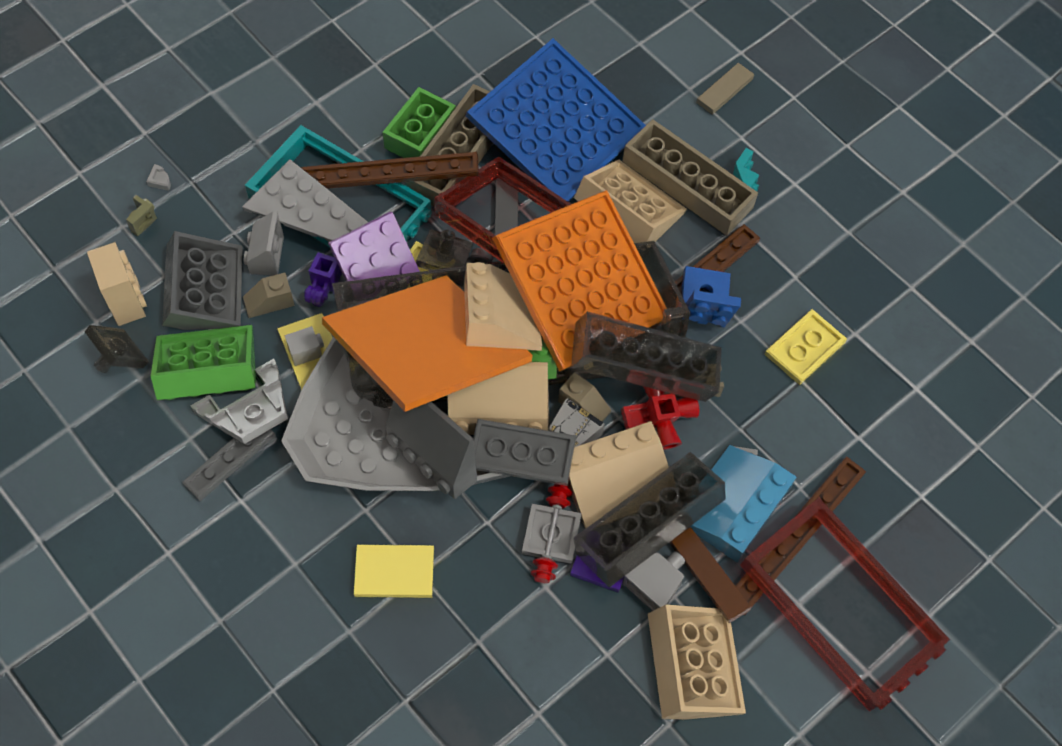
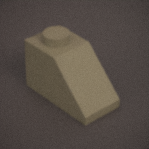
M286 273L262 278L243 296L249 318L295 306Z
M575 372L560 388L558 402L562 405L569 398L602 422L611 413L610 407L596 388Z

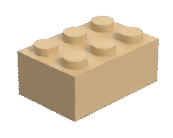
M116 242L87 251L99 289L118 326L146 317L143 308L147 307V304L125 251H119Z

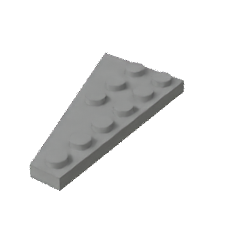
M289 160L242 206L244 211L253 212L262 217L276 211L278 212L280 223H283L284 226L314 237L324 238L328 242L368 223L292 160Z

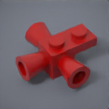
M662 373L643 377L640 379V382L649 400L646 403L624 406L621 409L626 430L651 421L654 428L657 427V434L663 450L680 446L682 442L673 423L679 417L697 418L699 416V403L696 396L691 394L676 400L675 393L665 395L664 375Z

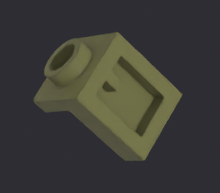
M135 195L133 201L137 209L130 213L126 221L131 232L139 236L157 217L153 210L155 208L148 199H142Z

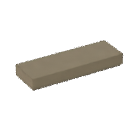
M737 63L700 95L696 103L713 115L751 82L754 74L740 63Z

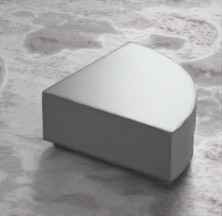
M154 164L146 181L147 185L169 191L171 182L168 174L161 166Z

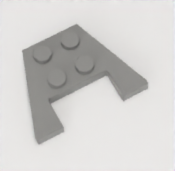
M272 359L255 369L258 377L264 384L263 386L222 409H219L213 398L208 395L190 405L193 412L243 444L288 419L276 361Z

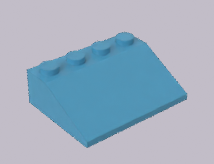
M729 445L681 509L675 520L688 529L691 527L696 535L738 563L791 489L797 477L775 462Z

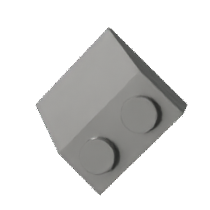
M276 211L255 221L252 232H248L247 242L249 250L244 253V264L248 266L250 274H278L284 235L279 215Z

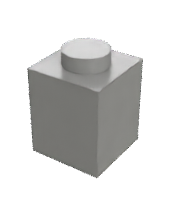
M312 326L284 335L295 366L321 358V348L324 347V343L320 333L315 335Z

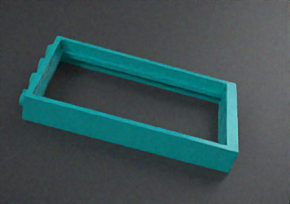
M300 125L245 184V188L250 199L289 160L294 161L307 146L312 147L339 164L364 161ZM400 182L376 184L378 187L416 208L415 212L400 228L406 242L410 238H414L422 223L427 222L432 215L431 200ZM318 236L314 237L329 246V242L326 239Z

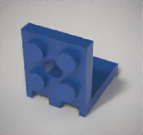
M685 266L683 270L679 320L684 321L686 318L691 321H697L699 324L711 322L712 324L720 325V327H725L741 307V298L729 296L731 273ZM706 288L710 291V293L700 291V289Z

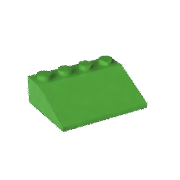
M246 325L157 336L151 371V380L156 399L172 400L179 397H197L204 394H221L228 391H246L255 388L256 368L253 326Z

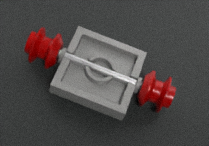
M554 484V486L548 488L552 496L547 497L546 502L552 507L532 504L522 554L540 557L533 560V564L537 566V569L532 570L530 573L535 577V581L540 583H550V580L556 579L552 570L557 569L558 564L553 560L572 564L582 513L562 510L570 506L571 503L567 500V497L573 494L569 487L565 485Z

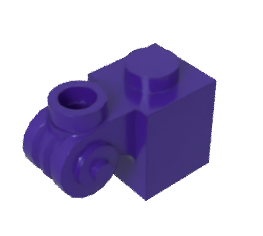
M317 253L309 269L312 286L309 285L304 291L305 302L321 307L328 299L329 291L334 292L342 275L335 257Z

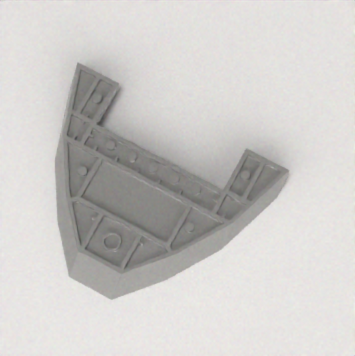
M403 276L384 286L370 301L407 289V279ZM333 337L303 386L281 440L305 481L366 491L440 490L436 482L432 478H426L414 462L410 463L407 461L403 452L398 447L393 448L386 439V422L394 400ZM476 470L477 482L473 485L510 476Z

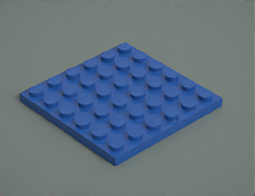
M554 38L468 110L465 115L561 207H564L575 196L584 176L608 165L624 150L625 145L646 126Z

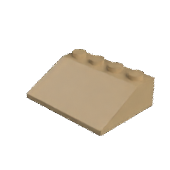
M620 160L584 176L574 196L577 201H581L607 190L635 246L641 249H645L655 243L687 211L685 207Z
M481 262L466 263L464 282L466 346L542 351L541 334L511 275L491 264Z
M530 362L449 394L448 417L469 435H474L477 419L548 431V362Z
M651 421L574 448L567 486L573 492L572 499L578 513H582L581 520L585 529L678 496L661 441Z
M664 605L648 613L662 719L685 720L746 714L732 626L717 608Z

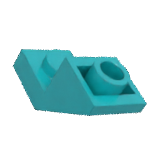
M745 148L735 164L733 175L757 191L759 188L757 184L759 174L751 171L754 164L752 161L754 151Z

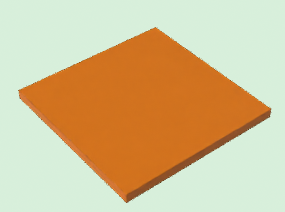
M607 190L500 233L492 238L559 371L671 317Z
M447 275L322 317V325L404 412L532 362V354L527 349L466 346L464 291Z

